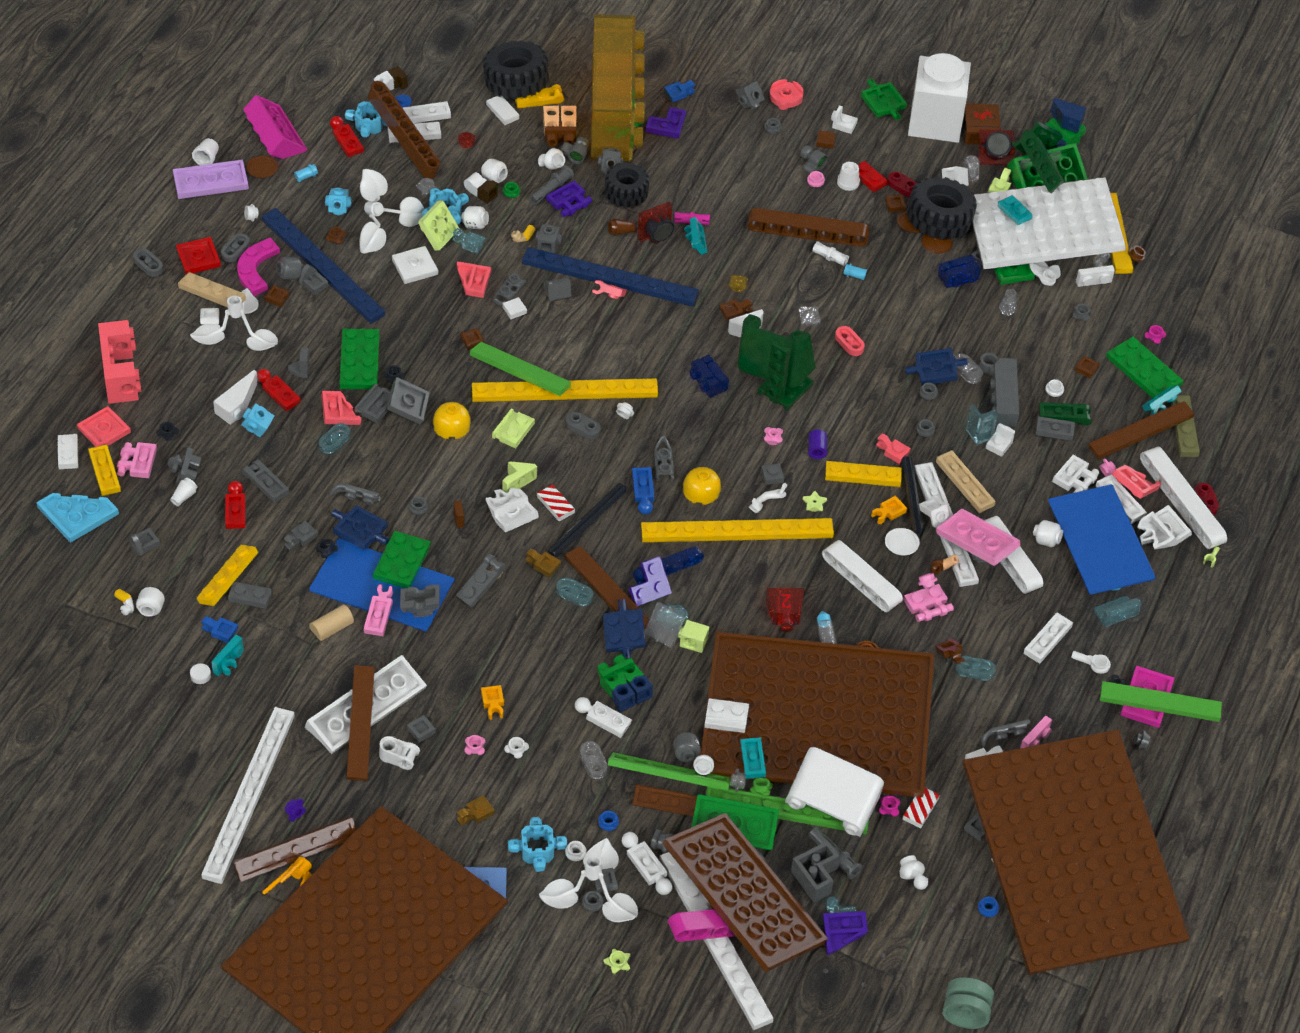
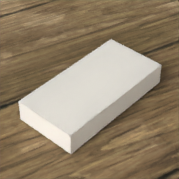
M496 96L486 101V105L504 125L519 119V114L503 96Z

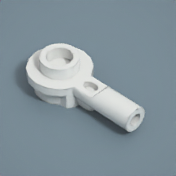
M1076 651L1072 653L1071 658L1091 665V669L1096 673H1106L1110 669V661L1105 655L1095 654L1094 656H1087Z

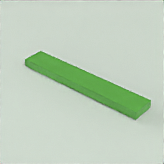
M480 342L470 350V356L558 396H561L571 387L570 381L483 342Z
M1102 681L1100 701L1216 722H1219L1221 718L1222 702Z
M614 752L608 761L609 766L728 791L731 784V777L711 773L700 775L693 769Z

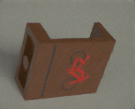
M966 103L963 116L966 121L965 144L982 145L990 134L998 131L1001 132L999 104Z

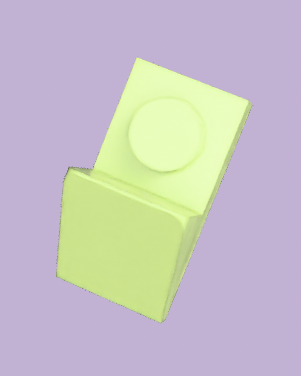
M508 462L509 475L503 480L502 490L508 493L511 487L520 489L537 478V466L530 463Z

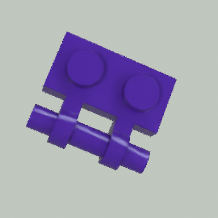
M575 181L546 195V200L556 210L564 208L560 212L562 217L575 214V211L580 208L584 209L588 207V204L592 203L590 196L583 197L585 196V190Z

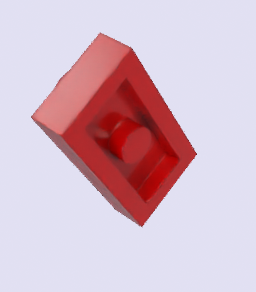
M865 160L857 164L860 181L870 190L876 192L887 185L888 180Z

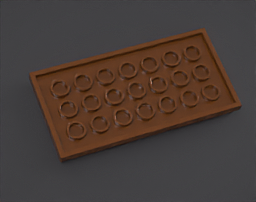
M726 813L664 840V847L765 973L825 944L828 939Z

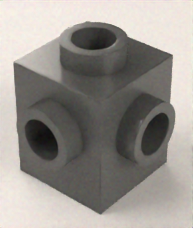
M757 81L749 82L735 90L739 103L743 108L750 107L754 109L760 106L759 102L765 100L763 91Z
M603 147L602 155L598 156L597 164L600 165L601 171H604L603 173L607 174L608 169L613 165L616 166L617 163L623 164V158H620L621 150Z
M542 224L540 231L536 233L537 249L555 253L557 245H561L562 241L559 227Z

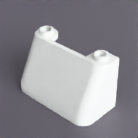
M811 747L805 755L785 803H788L794 809L804 808L806 804L844 821L843 827L848 834L861 837L880 798L884 781L867 770L821 749Z

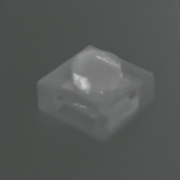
M800 307L799 315L802 326L820 325L818 307Z

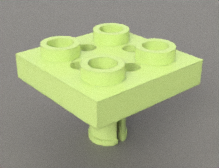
M443 200L437 201L418 221L422 232L425 233L435 251L440 250L460 229Z

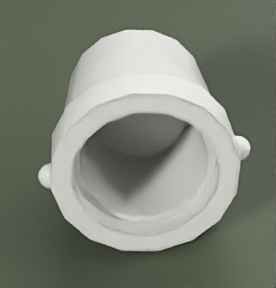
M205 139L194 149L192 157L198 165L213 164L219 146L213 139Z
M846 162L841 167L837 184L843 190H855L860 182L859 167L854 162Z

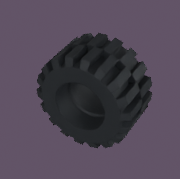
M623 162V164L617 163L616 166L613 165L608 169L605 176V195L607 200H610V203L616 204L618 207L634 208L635 205L639 206L646 201L649 190V174L644 168H641L640 165H634L632 162Z

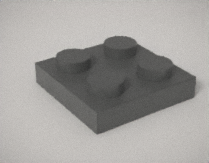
M396 377L393 381L387 410L421 424L424 420L430 392Z

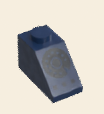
M1054 98L1050 112L1061 128L1078 133L1084 121L1086 107Z

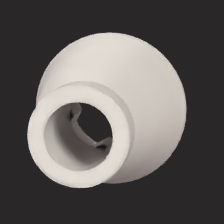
M189 478L181 480L170 501L174 505L180 506L181 503L196 493L197 485Z

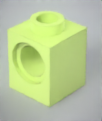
M687 620L685 626H681L678 632L680 647L702 653L708 640L709 626Z

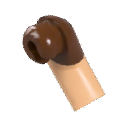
M952 555L945 559L934 560L931 563V572L939 574L941 571L950 568L959 562L958 557Z

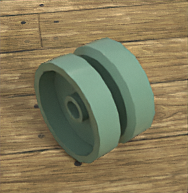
M956 978L951 980L947 986L942 1012L944 1018L958 1027L967 1029H978L986 1026L990 1020L991 1006L994 998L993 989L987 983L973 978Z

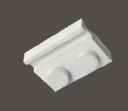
M709 698L705 728L745 733L749 704Z

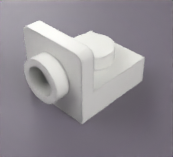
M839 105L837 111L834 110L831 116L833 121L832 128L852 134L858 118L843 114V106Z
M999 423L995 434L988 441L986 449L1002 457L1013 443L1015 431Z
M936 497L919 504L920 511L930 517L933 527H938L950 518L947 504Z

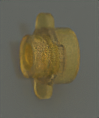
M731 275L729 287L733 291L741 292L747 288L745 284L748 278L746 276Z

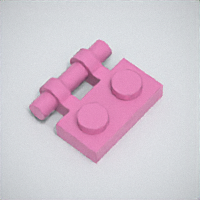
M137 442L136 448H132L131 443H125L120 453L121 460L117 463V475L124 476L125 472L130 470V476L149 478L157 451L156 444Z
M939 584L904 595L903 600L911 614L919 612V614L915 615L917 622L923 620L926 622L932 620V617L944 616L954 610L951 603L945 605L948 598Z

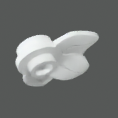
M1044 261L1029 264L1031 271L1039 277L1044 285H1054L1056 279L1061 275L1058 265L1049 267Z

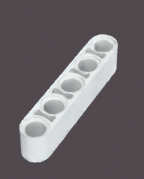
M998 516L984 520L1012 536ZM1018 547L1001 561V564L1022 593L1026 594L1043 587L1042 576L1021 547Z
M837 540L822 551L823 558L828 564L884 612H889L903 601V597L898 589L842 541Z

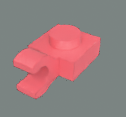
M601 280L595 281L596 284L600 285V290H592L595 294L609 293L608 296L615 299L624 297L627 289L606 284Z
M883 433L878 437L879 441L876 446L885 450L884 455L896 463L900 464L902 458L910 453L911 448L895 439L891 442L889 437Z

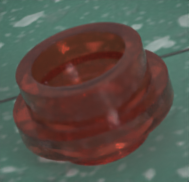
M469 132L461 133L458 136V142L461 147L470 148L475 143V136Z

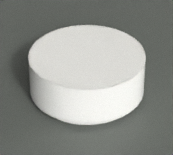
M205 664L194 665L190 670L191 680L196 684L208 682L211 678L210 668Z

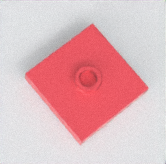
M109 406L77 424L79 431L95 447L109 446L131 433L130 427Z

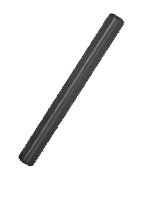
M618 483L548 549V554L555 558L558 557L626 492V486Z

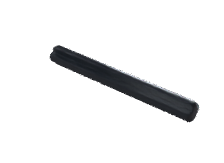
M904 456L902 458V467L912 531L915 534H921L923 532V523L913 461L911 456Z

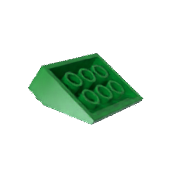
M1076 143L1047 150L1064 179V183L1088 180ZM1028 155L1013 158L1007 164L1008 169L1011 170V179L1017 189L1044 186Z

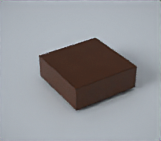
M819 130L816 146L833 149L836 133Z
M903 195L885 197L888 213L906 211Z
M273 285L264 298L266 302L281 307L290 294L288 290Z
M478 328L460 333V337L467 350L473 349L480 342L484 343Z
M1083 356L1075 366L1074 371L1091 378L1098 370L1100 363Z
M461 500L454 501L453 511L456 527L461 528L464 527Z

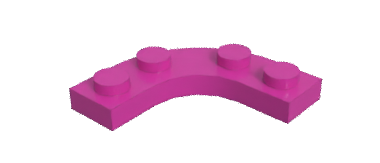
M271 237L249 247L238 261L239 280L245 289L248 288L253 296L268 290V285L256 270L258 265L264 260L280 253V248Z

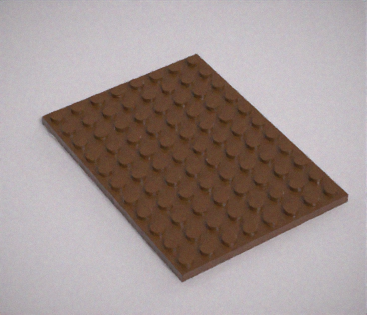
M716 632L708 701L710 698L749 704L745 733L705 728L704 725L701 755H707L713 759L714 768L710 772L711 774L745 779L740 740L761 737L766 777L761 778H766L770 782L793 784L809 748L815 747L879 776L884 781L881 793L923 797L934 654Z
M1119 729L963 760L962 763L1028 975L1188 942L1190 938Z
M380 806L221 967L223 971L302 1033H386L508 904V900Z

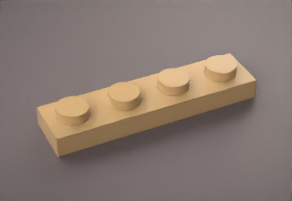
M190 272L178 282L180 289L228 307L227 299L231 296L241 297L242 303L246 300L244 293Z
M952 450L936 458V463L978 513L995 506L996 501Z

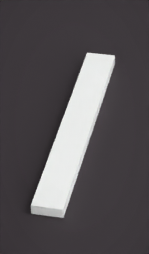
M933 463L914 465V472L925 500L927 501L933 497L938 498L947 504L949 517L953 516ZM940 536L947 556L956 555L959 559V562L952 566L959 586L978 584L979 578L968 551Z

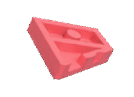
M457 261V270L465 294L484 298L491 274V267Z
M322 391L324 424H361V417L356 416L352 405L346 401L341 391Z
M1127 465L1115 469L1112 474L1120 484L1126 486L1134 496L1140 499L1158 490L1161 486V483L1158 481L1153 484L1145 480L1146 475L1135 471Z

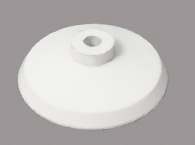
M896 528L887 533L885 544L890 551L897 555H909L918 549L919 538L909 529Z

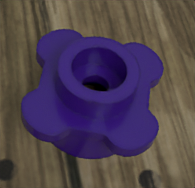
M301 798L290 800L285 806V813L289 815L288 819L291 822L301 817L306 811Z

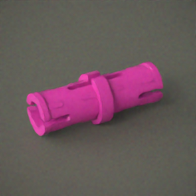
M675 212L674 223L690 224V218L696 217L702 225L709 226L710 214Z

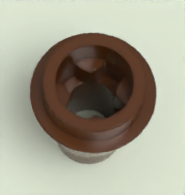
M614 218L608 222V232L613 234V236L635 232V223Z

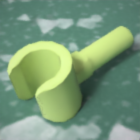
M1216 546L1211 554H1207L1203 564L1209 560L1212 562L1211 567H1214L1215 556L1220 548Z

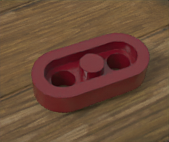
M891 172L887 179L889 187L906 197H910L913 187L917 184L900 172Z
M1198 483L1194 491L1212 515H1216L1219 503L1213 487L1208 483Z

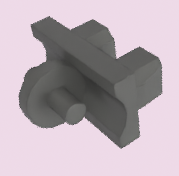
M187 448L186 454L182 459L180 455H175V457L168 459V466L171 468V471L176 473L179 470L175 483L177 485L185 478H189L193 482L195 481L197 472L188 469V467L198 469L201 457L193 455L192 448Z

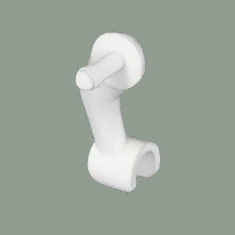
M783 483L781 489L767 491L757 499L753 498L752 505L749 508L758 513L763 507L762 502L765 500L784 498L786 496L784 490L787 484Z

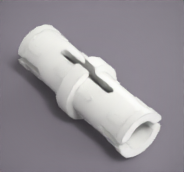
M819 242L815 243L812 250L814 253L825 257L826 260H832L842 266H845L849 259L848 255L838 252L834 247L830 248Z

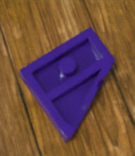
M865 911L823 913L824 934L828 938L825 942L827 955L842 949L868 932Z

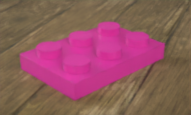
M1136 666L1130 686L1170 693L1175 678ZM1124 705L1120 716L1159 728L1164 712Z

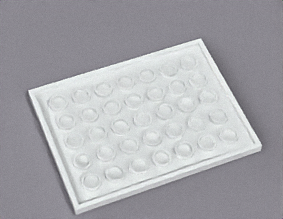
M1106 178L1063 183L1052 194L1048 192L1044 185L974 195L977 208L972 223L983 269L1125 251V242ZM1013 195L1032 213L1033 219L1017 225L998 208V201Z

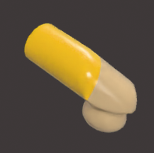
M528 225L523 233H520L519 230L513 231L511 234L512 240L516 243L528 241L535 232V227Z

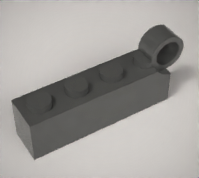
M984 353L980 358L979 368L982 372L992 376V379H990V390H993V392H991L990 403L994 404V407L992 406L991 418H994V425L1001 423L1005 426L1017 427L1019 418L1017 359H998L993 353Z

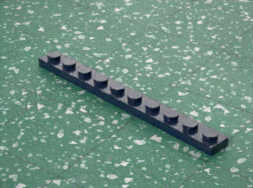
M277 208L261 216L262 221L307 264L313 266L328 281V284L370 324L385 316V310Z
M527 247L522 258V264L592 282L601 280L606 284L627 289L628 291L694 307L699 293V289L531 247Z

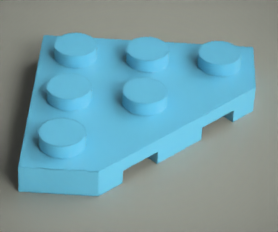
M52 493L36 502L37 508L70 543L119 514L118 509L106 497L90 499L88 496L82 495L66 497L61 496L59 493Z

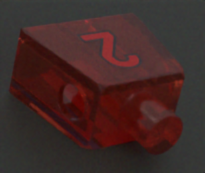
M767 588L765 602L771 623L773 625H781L783 632H790L793 630V625L800 624L804 588Z

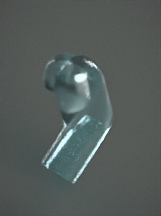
M829 897L827 899L826 908L831 913L856 912L855 905L842 907L838 904L836 897Z

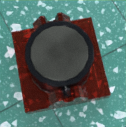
M979 130L978 165H1007L1014 158L1015 148L1012 145V142L1015 141L1014 131Z
M670 201L639 213L637 238L640 242L649 239L651 242L658 244L671 236L675 227L671 221L673 205Z

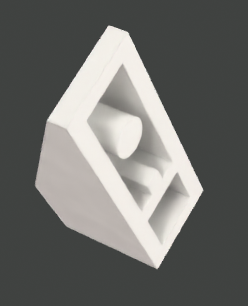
M255 370L214 400L215 414L230 425L242 418L258 384L257 372Z

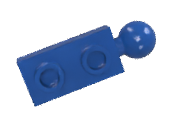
M651 467L632 468L635 502H639L638 510L641 514H650L653 510L652 502H654Z

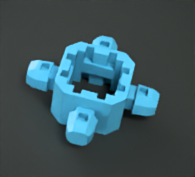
M370 101L359 103L356 111L346 110L345 118L351 121L355 120V128L362 137H368L370 133L377 134L381 132L383 124L387 126ZM369 115V117H372L373 120H370V118L363 119V117Z
M437 188L431 189L430 207L424 209L422 215L424 216L437 201L443 200L446 205H452L448 207V210L455 222L460 224L461 206L469 201L467 194L456 195L451 189H444L442 191Z
M532 817L530 819V826H525L521 830V840L517 838L508 841V851H522V859L528 864L533 863L534 869L537 872L544 871L546 863L554 858V848L560 850L567 847V838L564 836L553 838V829L548 825H542L539 817ZM540 837H543V840H547L548 847H546V850L538 848L532 851V848H528L527 841H530V838L540 840Z

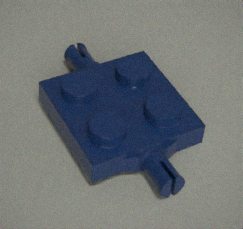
M952 348L915 353L916 366L905 367L906 375L917 373L920 377L921 386L925 383L936 384L958 380L957 367L968 366L967 358L956 359Z
M357 505L345 514L337 509L333 510L332 516L340 520L333 528L335 535L364 551L375 541H379L384 545L388 544L390 539L381 534L388 527V522Z
M620 599L618 600L619 611L603 614L606 651L623 652V656L629 659L631 658L630 651L646 647L643 610H627L626 600L622 599L621 602Z

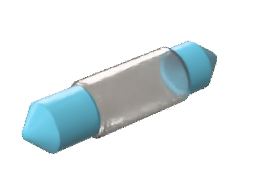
M821 611L817 617L820 641L837 644L830 615Z

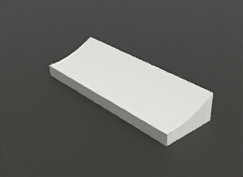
M402 655L374 674L371 726L420 693L427 686ZM352 690L311 717L305 725V728L331 754L349 742Z

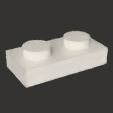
M1113 265L1079 269L1076 279L1077 286L1111 283L1115 271Z
M77 434L58 435L59 469L78 468Z

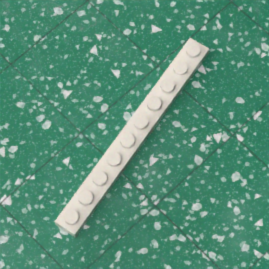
M277 707L274 708L204 867L202 879L220 884L223 883L295 717L294 712Z
M669 852L660 855V862L666 869L687 911L713 910L708 900ZM728 937L703 939L752 1029L756 1030L773 1023V1017L730 939Z

